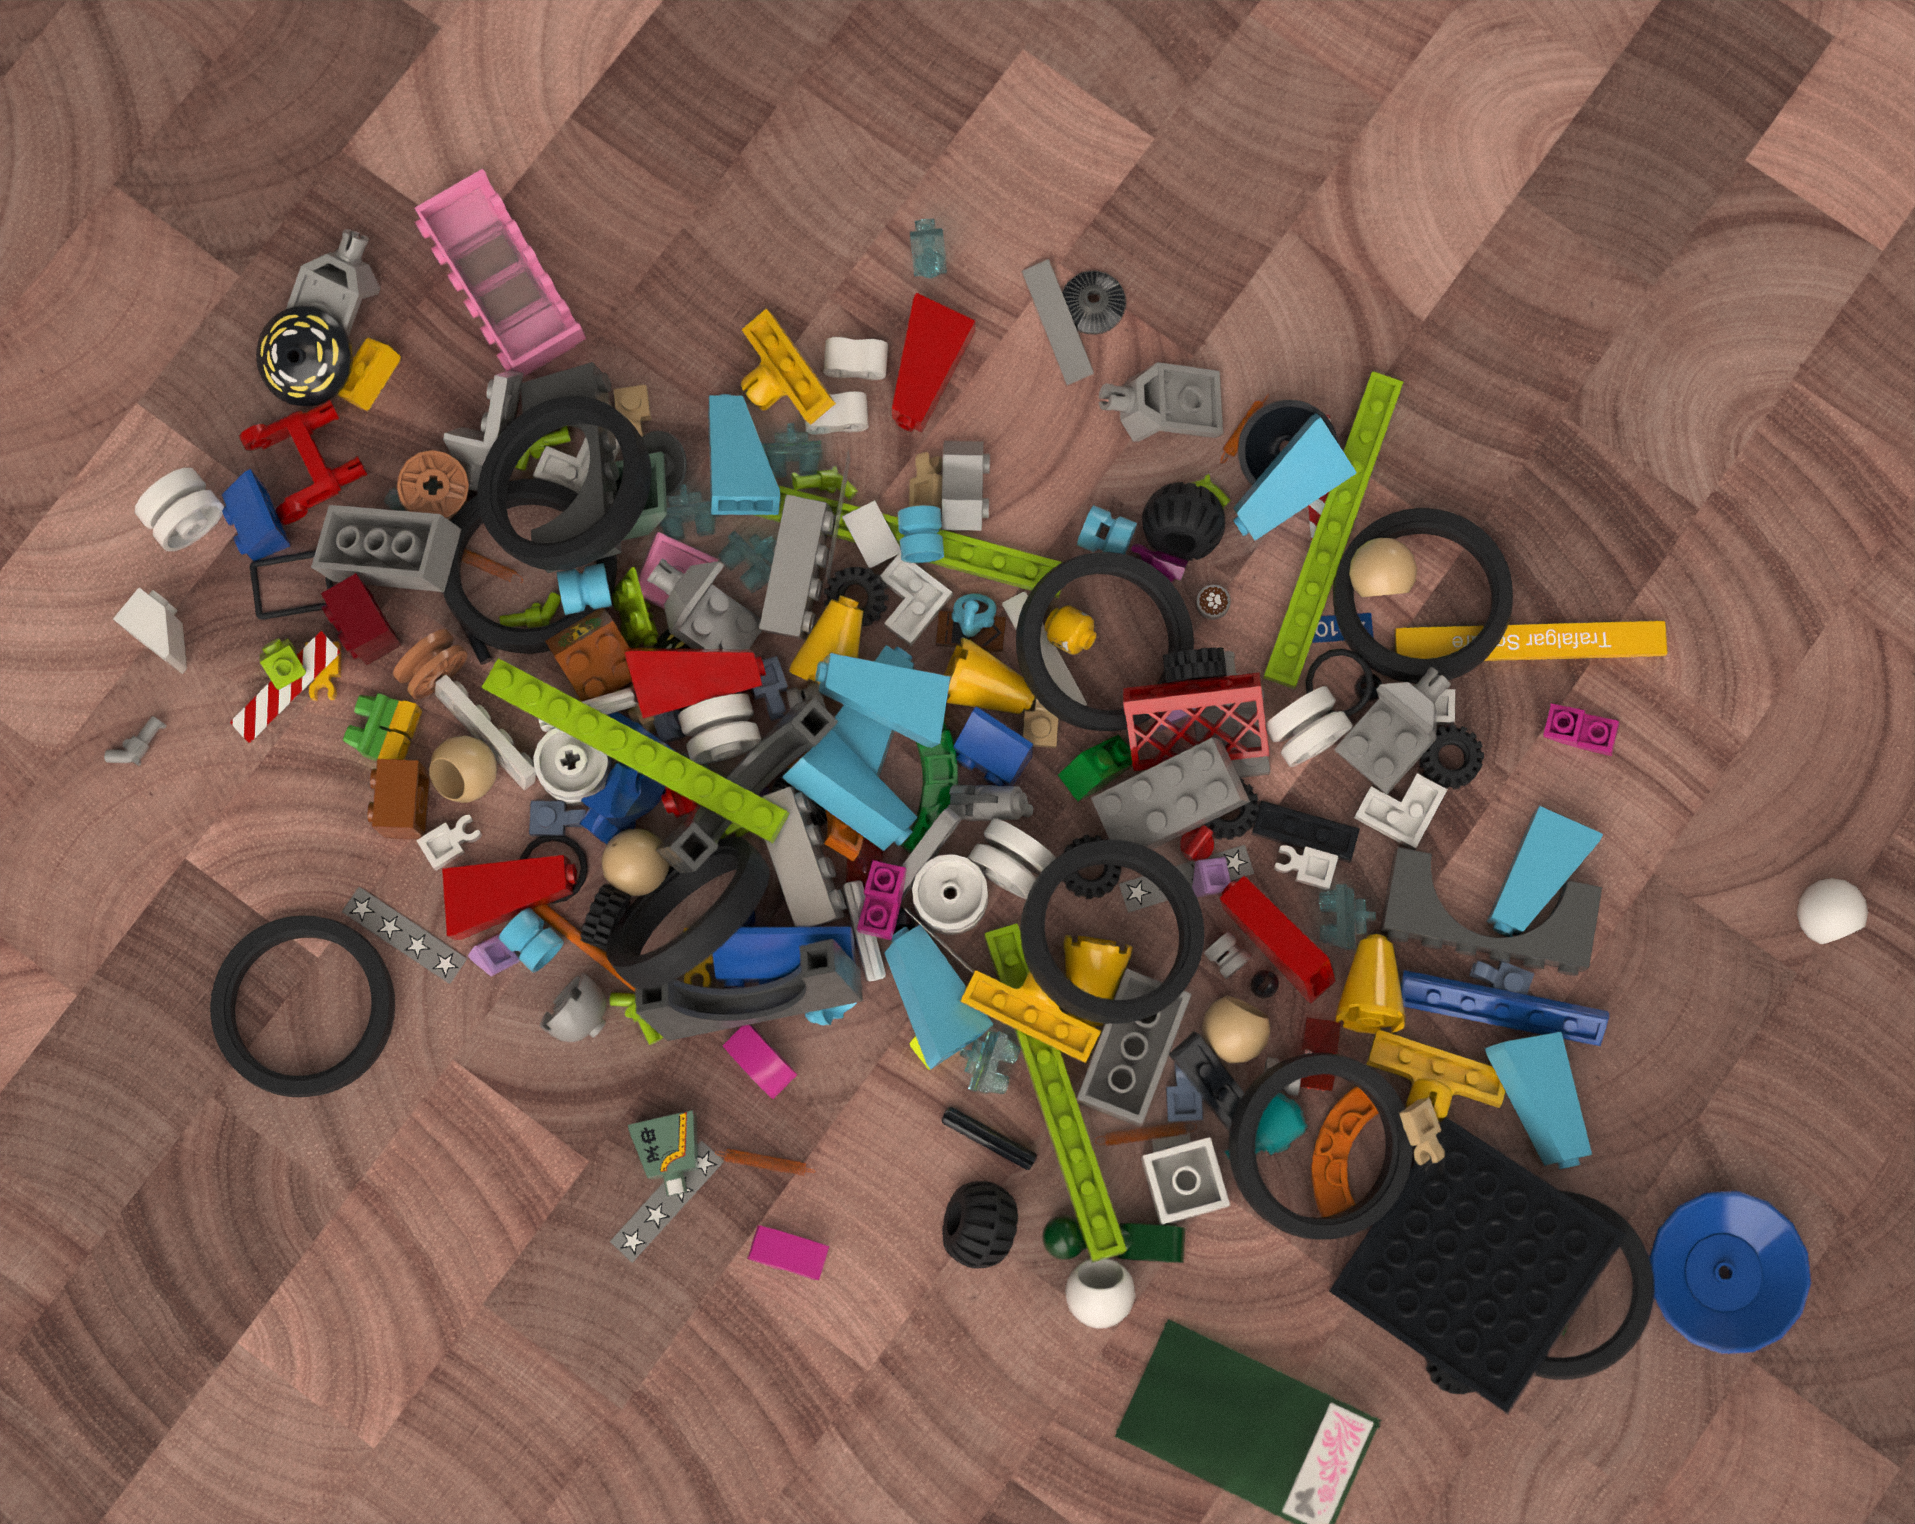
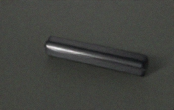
M948 1107L942 1116L941 1122L944 1125L1025 1170H1030L1037 1159L1035 1152L953 1107Z

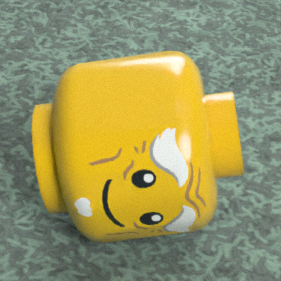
M1071 605L1063 606L1060 609L1055 608L1048 616L1044 626L1048 642L1070 655L1078 654L1083 649L1088 650L1096 639L1093 618Z

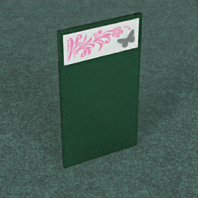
M1168 1319L1121 1424L1116 1429L1115 1437L1293 1524H1336L1375 1433L1380 1428L1381 1420Z

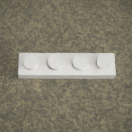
M447 675L440 678L435 684V696L475 738L482 740L489 746L496 761L524 791L534 784L536 773L533 760L526 753L520 754L516 750L510 735L502 728L498 730L490 722V715L481 705L475 706L468 698L467 690L459 681L453 682Z

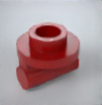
M665 787L666 793L661 795L667 813H674L676 818L689 815L698 806L694 801Z
M1202 825L1201 828H1196L1183 834L1180 841V850L1183 856L1193 862L1208 859L1214 850V840L1212 837L1214 832L1207 826Z

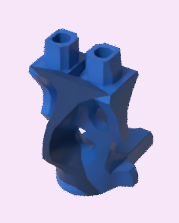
M618 711L607 714V716L673 750L640 724L633 722ZM621 762L619 764L616 763L607 777L605 788L594 795L582 798L581 802L590 809L579 824L607 845L621 831L635 829L636 820L650 812L661 801V795L666 793L665 786L638 773Z

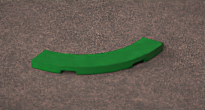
M944 721L940 744L930 748L916 742L921 759L923 785L921 801L916 815L918 818L911 827L913 833L900 845L909 854L912 853L940 814L950 805V788L953 785H959L956 751L953 749L954 743L950 730L947 729Z

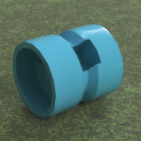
M1093 505L1079 535L1077 546L1092 552L1100 549L1102 552L1126 554L1137 523L1121 516L1113 519L1111 512ZM1103 526L1110 528L1105 540L1099 538Z
M913 506L900 510L898 512L899 533L905 535L900 539L901 560L909 563H927L942 559L944 557L943 536L937 534L942 527L940 508L935 506Z
M604 563L586 566L583 573L580 574L576 569L557 572L565 615L582 612L585 610L586 605H590L593 609L612 606Z
M529 907L520 912L507 924L500 933L499 939L511 951H519V959L534 973L543 968L560 951L564 941L551 928L543 929L544 921Z

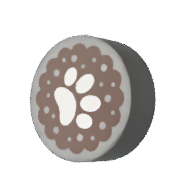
M1219 585L1204 587L1199 592L1196 600L1198 612L1209 620L1222 618L1230 607L1229 593Z

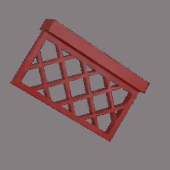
M1260 672L1123 688V706L1134 771L1148 770L1178 755L1171 748L1180 737L1192 746H1196L1210 739L1214 733L1228 742L1225 748L1231 760L1269 756ZM1256 701L1257 711L1249 720L1234 711L1242 702ZM1207 706H1217L1224 711L1215 724L1200 715ZM1173 710H1183L1190 715L1180 728L1166 719ZM1147 713L1156 721L1145 732L1134 724L1133 715ZM1229 716L1244 725L1234 737L1220 729ZM1257 719L1259 722V728L1254 725ZM1195 720L1209 729L1200 741H1197L1185 732ZM1161 724L1175 733L1166 745L1151 736ZM1248 730H1251L1260 737L1261 746L1247 748L1238 741ZM1136 734L1141 737L1138 742H1137ZM1146 741L1160 750L1154 759L1139 760L1138 750Z

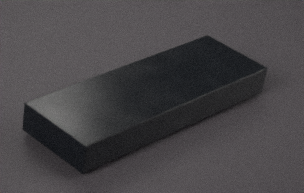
M1261 800L1251 835L1303 850L1305 847L1337 855L1338 860L1350 863L1360 829Z
M1194 1031L1170 1052L1169 1056L1224 1127L1230 1131L1235 1110L1244 1092L1203 1038Z

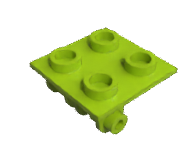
M631 567L612 593L613 606L616 611H619L622 621L621 635L628 642L629 648H637L642 642L644 647L653 646L657 643L656 638L659 635L654 620H651L653 614L647 613L651 606L643 598L635 567Z

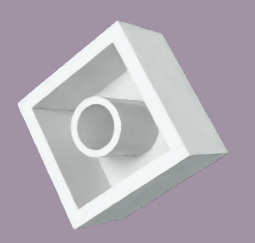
M1211 1137L1141 1157L1160 1225L1170 1224L1230 1206Z

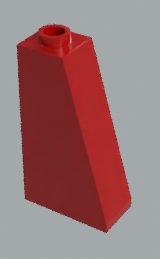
M917 292L913 298L892 404V418L896 420L895 423L900 428L909 432L915 429L922 433L974 336L976 325L975 320Z
M627 648L623 650L643 719L691 706L715 697L762 686L760 677L766 676L761 656L755 657L752 650Z
M565 855L442 868L447 937L455 941L463 940L513 919L526 908L530 907L533 910L573 894L572 884H577L575 864H571V860Z
M1243 876L1239 881L1230 882L1223 889L1219 900L1224 912L1310 1004L1336 982L1330 958L1249 879Z

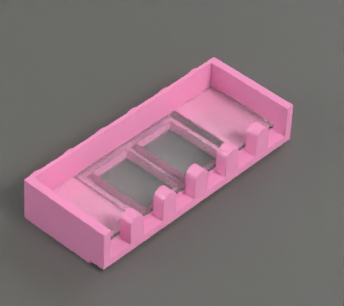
M483 169L415 207L420 218L415 221L416 226L424 239L429 236L432 238L435 246L431 250L440 265L447 263L452 272L447 274L457 292L463 289L468 299L463 302L472 317L480 316L485 325L480 329L490 345L496 342L501 352L497 354V357L505 371L512 369L513 371L522 372L524 377L586 339L580 324L574 320L564 299H561L556 291L551 278L543 270L531 246H528L517 223L510 217L502 199L492 188Z

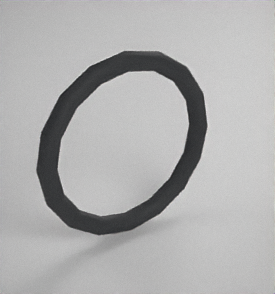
M1343 648L1329 650L1317 657L1309 667L1305 680L1306 693L1308 694L1313 691L1312 681L1314 674L1322 662L1331 657L1341 655L1353 658L1362 666L1366 674L1367 686L1364 696L1357 705L1348 710H1343L1346 716L1349 717L1360 711L1369 701L1374 687L1373 673L1367 661L1358 653ZM1330 710L1326 715L1337 711Z
M541 836L527 845L520 856V860L527 859L533 849L545 842H563L573 848L579 857L581 866L579 879L573 887V894L550 904L567 901L579 892L586 880L588 866L585 853L578 843L567 836Z

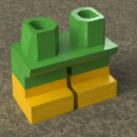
M377 693L376 698L359 695L354 712L357 715L367 717L368 721L365 729L349 725L343 741L357 749L363 757L377 761V759L405 760L411 744L408 738L412 739L422 709L416 703L395 700Z

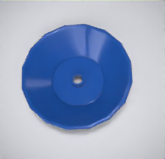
M1740 1191L1706 1192L1679 1205L1658 1229L1649 1256L1654 1274V1298L1665 1320L1690 1343L1720 1354L1755 1352L1782 1339L1802 1315L1811 1286L1808 1251L1794 1224L1768 1201ZM1722 1266L1729 1270V1277L1727 1279H1722L1719 1276V1269Z

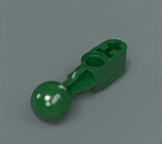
M1058 1215L1050 1219L1045 1225L1042 1241L1047 1252L1053 1257L1068 1260L1078 1256L1083 1249H1087L1076 1217ZM1119 1223L1127 1251L1114 1257L1124 1260L1184 1263L1185 1227Z

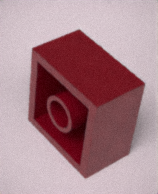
M357 573L320 593L326 604L321 606L323 612L338 632L342 630L337 636L354 660L360 657L366 665H369L402 646L371 591Z

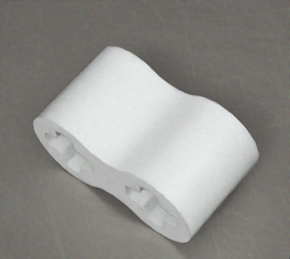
M828 338L825 344L823 373L833 378L884 379L887 369L888 344L877 339Z
M858 391L830 394L836 404L811 425L805 420L806 432L810 434L864 431L869 427L867 395Z

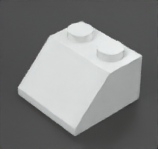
M138 588L113 620L183 674L187 666L183 623L174 616L178 610L154 590L148 595L141 588Z

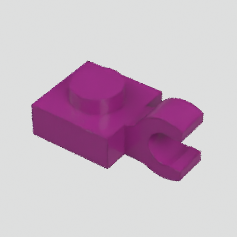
M1133 544L1131 551L1139 553L1144 562L1160 571L1170 582H1173L1174 579L1181 581L1188 564L1187 560L1160 551H1151L1141 544Z

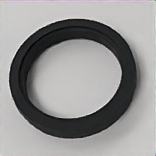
M565 396L540 403L525 411L511 422L496 439L486 456L478 483V506L483 523L490 535L504 551L531 567L553 571L573 569L591 563L617 546L639 519L645 507L651 485L649 452L639 432L629 419L605 402L584 396ZM574 424L596 425L613 433L622 451L623 475L620 488L613 503L600 520L585 532L561 542L539 543L519 536L512 527L508 517L506 495L512 472L530 446L551 431Z
M546 480L509 481L507 488L506 506L508 509L522 505H540L564 512L575 500L578 493L568 487ZM478 494L470 499L452 519L451 522L461 528V533L446 588L442 593L456 619L469 633L480 641L494 648L512 653L534 654L551 651L545 642L546 640L597 610L593 609L590 605H586L585 610L582 612L568 614L552 624L537 628L508 627L485 617L468 600L461 582V561L465 547L473 533L483 524L478 506ZM617 555L596 560V564L604 563L611 598L617 577Z
M1413 508L1386 515L1371 523L1355 537L1345 551L1335 575L1333 605L1338 627L1344 640L1352 651L1358 653L1367 661L1370 668L1394 680L1417 684L1430 667L1437 670L1439 676L1442 674L1447 680H1452L1473 670L1492 653L1505 634L1510 621L1513 605V587L1508 564L1501 550L1479 526L1452 512L1432 508ZM1429 534L1452 540L1469 551L1482 566L1491 589V612L1485 626L1477 637L1454 653L1430 659L1403 656L1378 643L1360 621L1354 602V588L1349 576L1350 562L1356 550L1367 541L1376 538L1396 539L1406 535Z
M1098 552L1084 554L1054 567L1036 584L1028 595L1019 615L1016 629L1017 659L1023 678L1032 694L1043 707L1057 718L1087 730H1125L1128 728L1124 709L1100 710L1080 704L1066 695L1050 676L1042 657L1040 643L1042 621L1050 602L1064 586L1076 578L1093 574H1107L1121 577L1134 583L1144 590L1155 602L1167 628L1168 654L1194 649L1192 622L1188 609L1178 590L1169 579L1152 565L1133 556L1121 553ZM1164 671L1157 684L1166 683ZM1147 713L1133 715L1134 724L1137 726L1153 718Z
M741 837L719 839L717 843L719 847L695 872L679 874L673 867H670L668 874L658 888L651 893L639 896L632 903L615 927L607 947V958L619 976L638 989H648L663 985L702 963L735 934L760 902L767 888L770 876L767 863L757 849L747 840ZM736 870L725 891L701 918L670 942L651 952L640 955L653 931L679 903L707 882L722 874Z
M1098 840L1082 844L1061 854L1043 869L1032 885L1024 903L1020 924V938L1024 958L1030 973L1042 991L1053 1002L1069 1013L1085 1020L1103 1024H1123L1155 1015L1172 1004L1183 993L1196 973L1202 957L1204 922L1195 892L1183 874L1165 857L1154 850L1133 842ZM1094 865L1122 866L1147 877L1166 896L1177 920L1179 946L1173 968L1158 988L1133 999H1105L1083 991L1060 971L1051 956L1046 941L1045 917L1053 892L1060 882L1070 874Z
M290 916L277 919L258 927L236 944L223 961L213 984L210 1002V1018L213 1033L226 1060L243 1078L256 1087L286 1097L301 1098L324 1095L337 1091L358 1079L374 1064L382 1053L389 1039L395 1016L393 983L389 971L377 950L366 938L351 927L317 916ZM298 938H318L342 946L361 965L371 992L369 1022L356 1048L335 1066L311 1075L293 1076L280 1074L258 1062L244 1045L237 1028L235 1015L238 990L251 965L272 947Z
M1303 1054L1288 1058L1270 1067L1243 1094L1235 1110L1230 1127V1165L1243 1197L1255 1212L1271 1225L1283 1232L1305 1239L1327 1240L1343 1238L1370 1227L1382 1218L1397 1201L1405 1187L1412 1164L1413 1146L1409 1142L1399 1114L1405 1109L1400 1097L1393 1087L1375 1070L1357 1060L1339 1054ZM1331 1074L1356 1085L1375 1105L1385 1132V1158L1375 1185L1355 1206L1333 1216L1305 1217L1292 1212L1279 1203L1264 1184L1256 1162V1133L1266 1107L1282 1089L1304 1077Z
M1561 1191L1626 1233L1627 1237L1620 1248L1628 1261L1633 1285L1632 1298L1627 1315L1610 1339L1599 1347L1577 1356H1547L1535 1374L1536 1377L1545 1379L1571 1380L1591 1376L1609 1368L1622 1359L1635 1346L1648 1324L1654 1303L1655 1286L1648 1252L1632 1226L1619 1213L1594 1198L1574 1192Z

